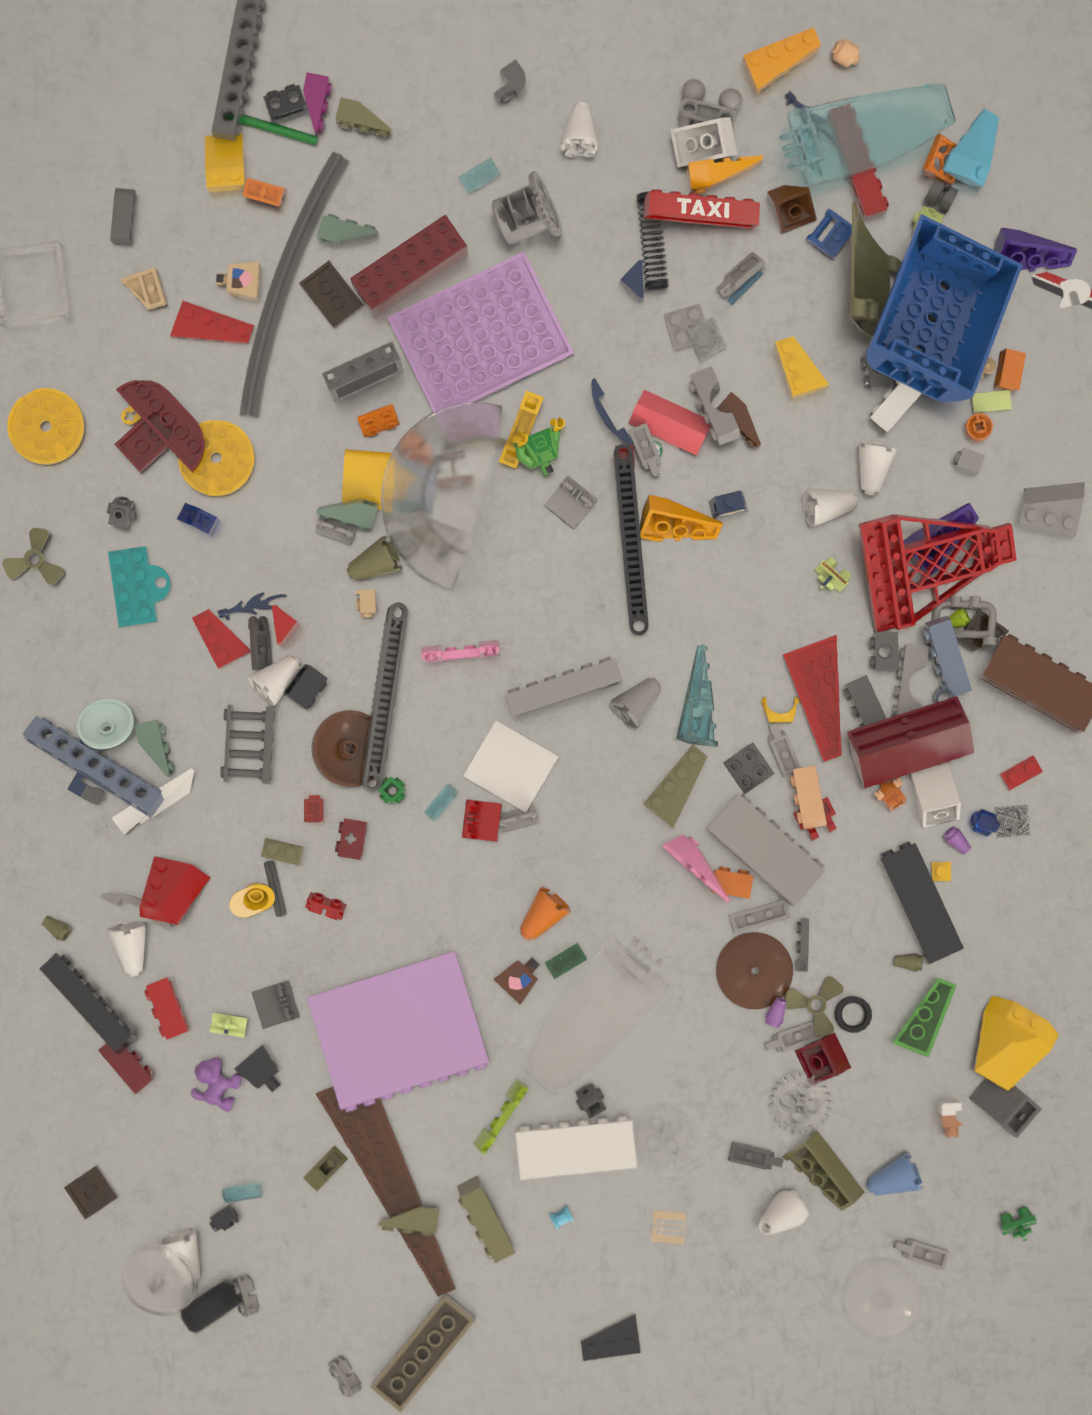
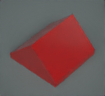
M272 605L276 642L282 647L300 624L279 607Z

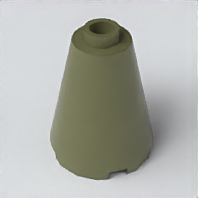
M384 535L348 563L347 573L351 579L354 578L358 581L402 570V565L398 566L397 563L400 561L399 555L393 543L386 541L387 536Z

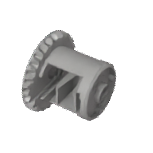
M536 171L529 174V185L492 201V210L496 224L505 240L511 245L547 229L550 230L553 236L558 237L562 235L560 220L552 198ZM533 196L536 197L535 199H536V201H537V202H536V206H537V209H536V210H535V207H534V204H533V201H532V198H531V197H533ZM508 207L511 208L512 213L519 221L537 213L540 219L530 223V220L524 221L525 226L517 229Z

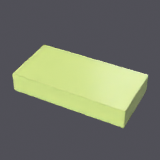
M1010 390L975 393L971 397L973 414L1012 409Z

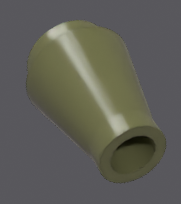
M46 916L41 924L56 940H66L71 932L68 924L50 916Z
M918 953L895 955V967H901L917 972V970L922 971L923 955H918Z

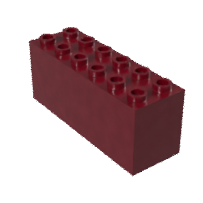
M445 214L350 278L352 287L373 318H375L468 256L467 245Z
M957 696L847 731L853 763L864 788L975 753L970 722Z

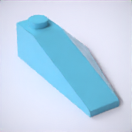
M983 109L971 124L970 130L960 138L959 144L951 149L942 170L969 187H983L991 168L999 117L989 110Z

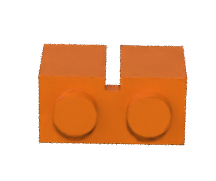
M719 866V870H714L727 895L750 899L753 875H749L750 871L738 869V873L730 872L731 868Z

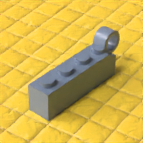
M943 616L926 622L924 634L927 641L930 640L932 647H929L932 658H936L937 664L935 669L937 675H941L943 681L940 683L941 687L934 692V701L936 703L939 702V695L943 692H948L949 698L972 691L950 618Z

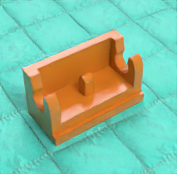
M247 177L242 196L279 207L283 203L282 198L287 188Z
M1011 349L1000 351L993 388L1010 390L1011 392L1013 390L1019 391L1026 353Z

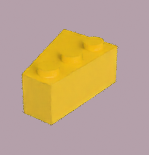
M794 336L775 342L774 349L791 400L828 388L829 383Z

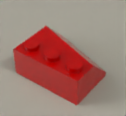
M154 856L140 903V917L178 925L189 910L192 902L201 893L205 884L210 881V877L192 864Z

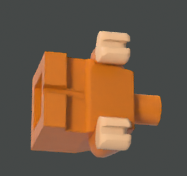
M900 778L893 782L880 783L881 788L874 794L878 801L883 800L890 812L906 803V797L900 790L903 784Z

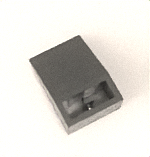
M988 1079L970 1097L975 1104L1015 1138H1018L1042 1110L1040 1106L1015 1085L1007 1091Z

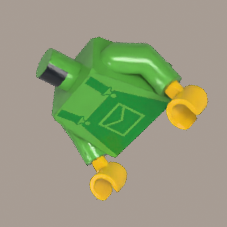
M558 417V422L554 418L550 420V425L553 426L552 429L549 427L530 436L519 432V436L515 435L512 439L515 442L513 445L516 449V458L530 470L539 466L544 476L554 472L550 461L559 456L560 429L565 425V420Z

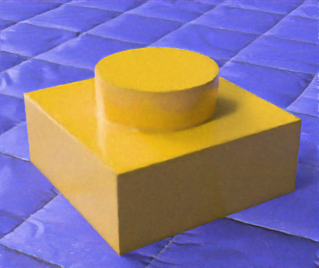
M931 862L932 880L951 881V862Z

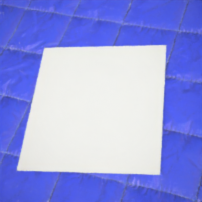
M495 721L463 777L526 813L559 756L502 723Z

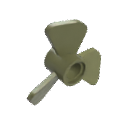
M32 528L29 531L31 549L25 553L24 558H6L3 560L2 565L8 578L15 580L28 568L39 570L45 581L50 585H54L64 575L63 568L46 562L44 554L41 553L49 537V532L46 529ZM33 555L39 556L37 564H31L30 562Z
M828 976L824 979L818 995H812L807 998L797 990L789 989L785 995V1000L787 1001L786 1009L807 1008L810 1013L814 1014V1034L817 1037L829 1035L834 1031V1026L824 1014L827 1006L826 1001L840 995L844 988L836 979ZM815 999L821 1002L819 1010H813L811 1007V1003Z

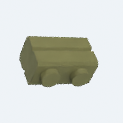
M265 838L261 857L300 866L304 847Z

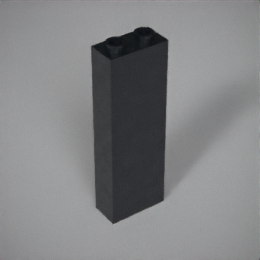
M908 841L899 845L900 849L895 852L890 849L882 853L883 857L879 861L926 964H931L964 949L916 843L911 844Z

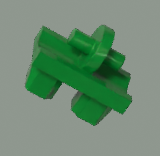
M1028 1207L1018 1210L1020 1220L1013 1221L1011 1213L1001 1216L1003 1236L1012 1233L1014 1239L1021 1237L1023 1242L1027 1241L1026 1235L1032 1233L1030 1226L1036 1225L1037 1221L1035 1214L1032 1215Z

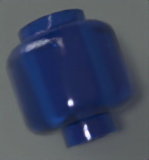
M985 809L974 811L970 819L972 830L986 837L998 831L1000 822H997V814Z

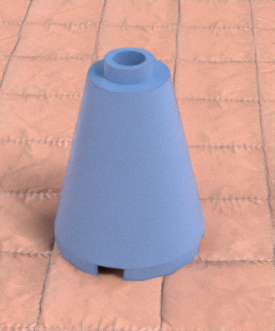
M910 1153L902 1155L869 1177V1182H867L869 1192L874 1193L875 1196L923 1189V1186L920 1185L922 1180L916 1163L911 1164L910 1158H913Z

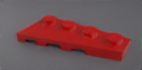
M182 300L170 337L249 344L255 326Z

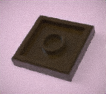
M97 1165L64 1187L85 1220L118 1198Z

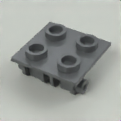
M753 742L723 762L744 794L775 774Z
M289 981L251 992L263 1029L299 1018Z

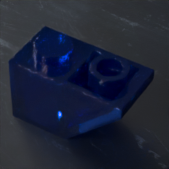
M186 502L177 517L178 521L210 537L219 522L218 517Z

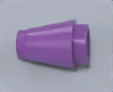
M952 826L943 835L945 842L963 855L971 849L959 828Z
M776 997L765 1015V1022L768 1025L778 1028L783 1024L787 1003L785 999Z

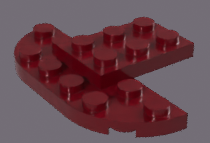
M133 380L118 387L116 391L142 419L114 445L140 473L167 448H170L193 473L200 465L205 452V437L199 423L164 386L157 382Z

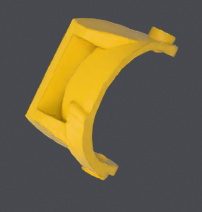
M766 696L762 698L763 709L769 723L793 722L799 698L794 697L793 708L789 712L782 714L775 713L767 706Z

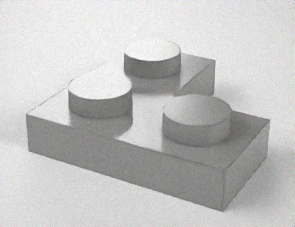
M700 303L664 314L674 351L693 346L690 333L687 332L688 328L706 322Z

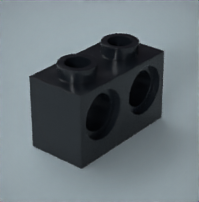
M295 84L286 86L284 90L278 92L277 90H272L266 93V96H263L272 122L308 111L300 85L295 86ZM292 95L299 97L296 102H290L289 98ZM274 101L281 103L278 108H272L271 104Z

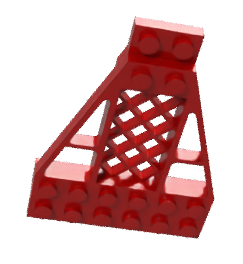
M892 514L859 523L874 629L876 632L893 628L901 630L915 626L919 619L983 573L990 572L999 565L1017 560L1013 528L1010 523L990 527L988 525ZM901 521L922 523L924 538L920 541L904 545ZM929 524L959 527L961 529L930 538ZM961 539L958 544L952 542ZM967 539L972 540V545L966 551L962 546ZM951 543L955 546V549L948 556L944 552ZM943 544L940 549H937L936 547H934V546ZM933 548L938 552L931 561L926 557ZM925 549L922 555L917 552L918 550ZM962 550L966 554L959 563L954 558ZM915 553L919 555L920 558L913 566L908 562ZM944 555L948 559L943 567L937 565V562ZM971 556L975 559V562L971 567L967 568L964 565ZM924 560L930 562L925 572L919 570ZM952 561H954L958 566L954 572L950 573L947 569ZM907 565H909L910 567H912V570L910 571L909 574H908ZM936 566L940 571L936 577L932 578L929 574ZM917 571L923 574L918 582L914 583L911 581ZM961 580L939 596V585ZM932 588L933 601L914 614L911 593Z

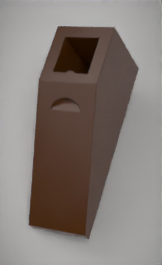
M730 392L716 409L720 412L732 413L739 427L740 434L746 438L745 442L750 447L758 449L761 443L747 406L733 392Z

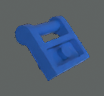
M828 209L825 212V217L813 233L806 237V240L833 259L852 235V224L833 210ZM834 220L836 224L823 241L818 240V237L830 221Z

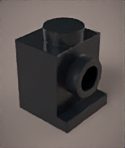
M230 1203L212 1215L209 1224L214 1232L220 1229L226 1231L234 1225L232 1221L238 1223L241 1218Z

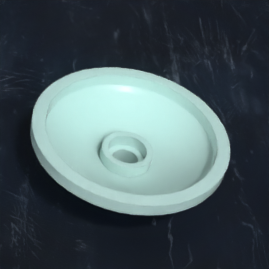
M101 699L91 703L80 713L76 729L80 739L87 746L95 749H108L121 744L128 738L133 730L134 717L131 709L122 701Z

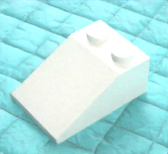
M730 117L670 130L677 167L688 166L690 162L709 159L717 160L737 155Z

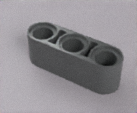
M115 188L110 235L111 242L131 244L136 199L135 189Z

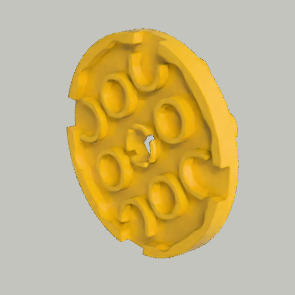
M52 388L35 389L20 397L13 405L7 422L8 436L15 450L25 459L42 465L56 464L69 458L80 446L85 429L83 414L77 403L66 393ZM48 421L51 423V428L49 431L44 432L41 430V425L43 422Z
M208 420L199 423L205 437L204 456L200 465L193 473L178 458V466L183 478L194 490L208 496H225L237 491L247 482L254 468L255 455L250 439L241 428L228 421ZM214 453H219L222 458L220 462L213 463L211 456Z

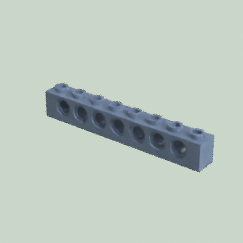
M35 716L23 732L27 742L149 818H152L164 801L162 791L158 787L147 785L142 777L138 775L134 777L124 766L118 767L111 758L100 756L95 748L84 746L83 742L77 737L71 738L61 727L55 728L52 726L48 719L44 717L41 719ZM45 734H52L48 739L43 738ZM62 743H67L65 748H59ZM77 753H83L81 758H74ZM92 763H99L96 768H90ZM108 773H115L113 777L106 778ZM125 782L131 783L127 788L121 787ZM140 792H146L144 797H137Z

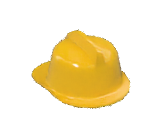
M254 882L232 896L229 903L230 910L238 917H249L270 908L274 904L275 895L273 890L267 885Z

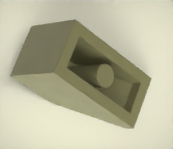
M333 1146L303 1179L314 1190L318 1191L348 1159Z

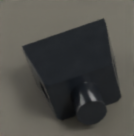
M264 1044L234 1068L235 1071L257 1089L265 1084L273 1092L280 1086V1083L274 1078V1075L280 1070Z

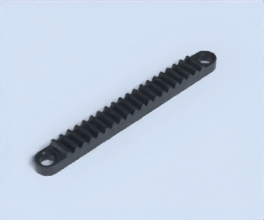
M620 444L615 447L613 457L629 627L632 633L643 635L648 630L649 622L634 460L630 446ZM620 448L628 450L629 455L626 459L618 457L617 453ZM641 620L644 622L645 626L642 631L634 629L635 621Z

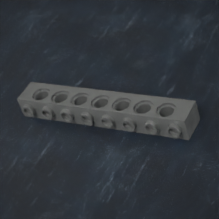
M237 0L211 131L215 138L236 141V136L241 133L239 121L245 112V106L242 105L243 100L247 99L248 96L246 85L252 76L250 64L254 63L255 60L253 49L254 45L258 44L259 34L257 33V28L261 27L262 24L260 13L261 9L265 8L266 0ZM249 7L255 9L252 13L245 12ZM245 25L251 26V29L248 31H243L242 27ZM242 43L248 45L245 49L238 48ZM238 61L244 62V65L242 67H236L235 63ZM235 79L241 81L238 85H232L231 82ZM231 97L237 98V101L235 103H229L228 99ZM228 115L234 117L233 120L229 122L225 121L224 118Z

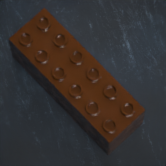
M1011 634L1000 637L998 647L992 650L977 678L1075 733L1084 732L1092 719V683L1085 680L1086 676L1079 672L1073 673L1069 671L1070 667L1061 662L1059 664L1053 662V658L1045 653L1041 655L1035 652V647L1027 643L1025 645L1019 643V639Z

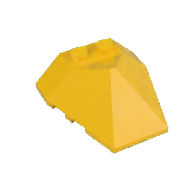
M992 995L982 1015L983 1021L974 1071L1008 1091L1052 1050L1059 1034L1048 1020L1019 1003Z

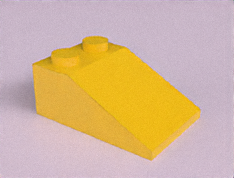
M243 134L237 135L236 141L215 138L213 135L204 136L206 185L209 193L244 190L246 172Z

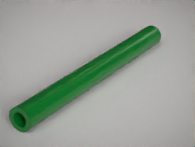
M246 114L240 117L239 123L317 145L318 136ZM228 115V116H226L225 118H226V119H229V120H233L234 117L231 116V115Z

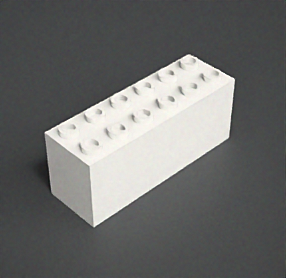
M627 1115L616 1116V1120L608 1121V1117L597 1118V1122L589 1123V1119L577 1120V1124L571 1125L569 1121L558 1122V1126L550 1127V1123L539 1124V1128L532 1129L531 1125L519 1126V1130H516L520 1180L637 1168L632 1119H628Z

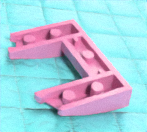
M498 640L479 641V648H476V645L464 646L462 650H457V647H447L445 651H442L441 645L425 646L421 648L423 662L500 655Z

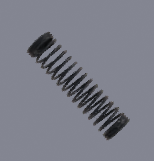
M642 192L636 195V199L639 203L637 208L640 209L638 212L640 215L638 220L641 221L639 226L642 228L640 229V233H642L640 238L643 239L641 250L644 251L642 256L645 258L643 259V263H645L643 268L646 270L644 272V275H646L644 278L646 281L645 289L659 290L669 287L668 279L649 281L646 278L666 276L668 273L649 275L646 272L666 270L667 267L648 269L645 266L665 264L667 261H654L650 263L644 261L646 259L664 258L666 255L661 254L647 257L644 254L664 252L666 249L660 248L647 251L643 250V248L663 246L665 243L659 242L646 245L643 242L663 240L665 237L658 236L646 239L642 238V236L662 234L664 231L657 230L645 233L642 230L661 228L663 225L641 226L643 223L662 221H654L656 219L640 220V218L644 217L643 214H640L644 209L639 208V206L644 205L645 195L648 193Z

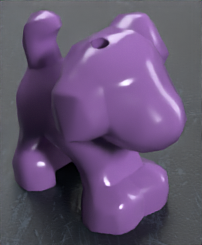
M218 1057L201 1061L195 1066L194 1073L199 1082L208 1084V1088L204 1093H199L193 1088L191 1097L211 1105H217L222 1110L230 1112L235 1099L232 1097L223 1099L222 1096L228 1088L238 1089L243 1077L239 1073H234L231 1078L223 1076L220 1073L222 1061Z

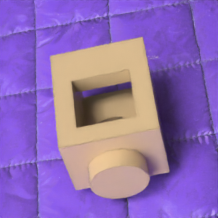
M375 589L356 590V595L360 596V599H356L357 610H360L361 618H372V614H377Z

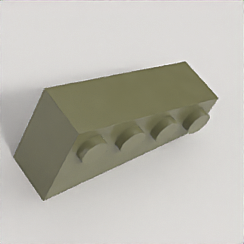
M694 745L688 749L643 803L644 806L672 829L708 757Z
M478 1175L458 1185L457 1188L460 1195L458 1202L463 1210L466 1209L469 1215L466 1217L470 1225H475L478 1231L475 1234L479 1242H484L486 1245L484 1251L488 1259L492 1258L497 1263L515 1254V1248L503 1224L500 1223L495 1208L491 1206L486 1191H483Z

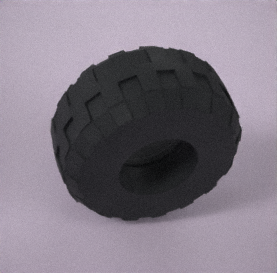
M221 1282L181 1309L180 1317L188 1330L196 1334L238 1305V1297L229 1284Z

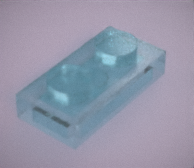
M490 157L458 178L467 193L470 194L500 176L501 173Z

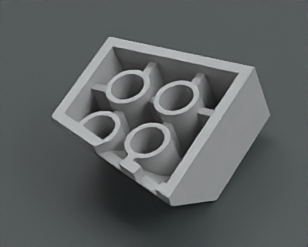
M1085 482L1025 488L1017 526L1070 538L1075 537L1084 501Z

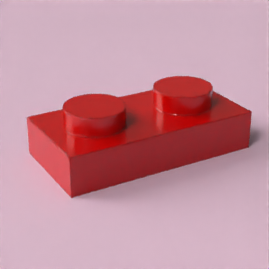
M1034 755L999 775L1010 791L1043 771Z

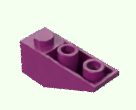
M307 72L303 93L315 135L319 136V131H323L325 120L322 117L323 113H327L329 102L326 99L328 94L331 95L333 83H330L329 76Z

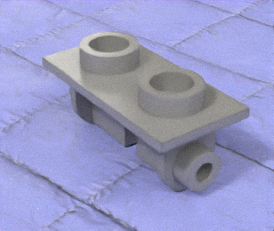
M320 517L318 519L315 529L316 533L351 545L357 527L350 524H341L338 522L339 520L333 518L328 520Z
M535 804L530 805L526 813L519 808L500 813L499 823L502 833L539 823Z
M248 1275L233 1278L232 1289L238 1297L237 1308L239 1313L246 1317L250 1316V1314L258 1313L257 1309L259 1307L256 1296L248 1297L247 1294L254 1291L251 1278H248Z
M340 1356L334 1362L328 1363L330 1367L329 1372L334 1379H337L340 1384L338 1386L339 1390L344 1396H354L355 1393L361 1390V1385L355 1374L347 1377L346 1374L352 1369L345 1358L343 1359Z

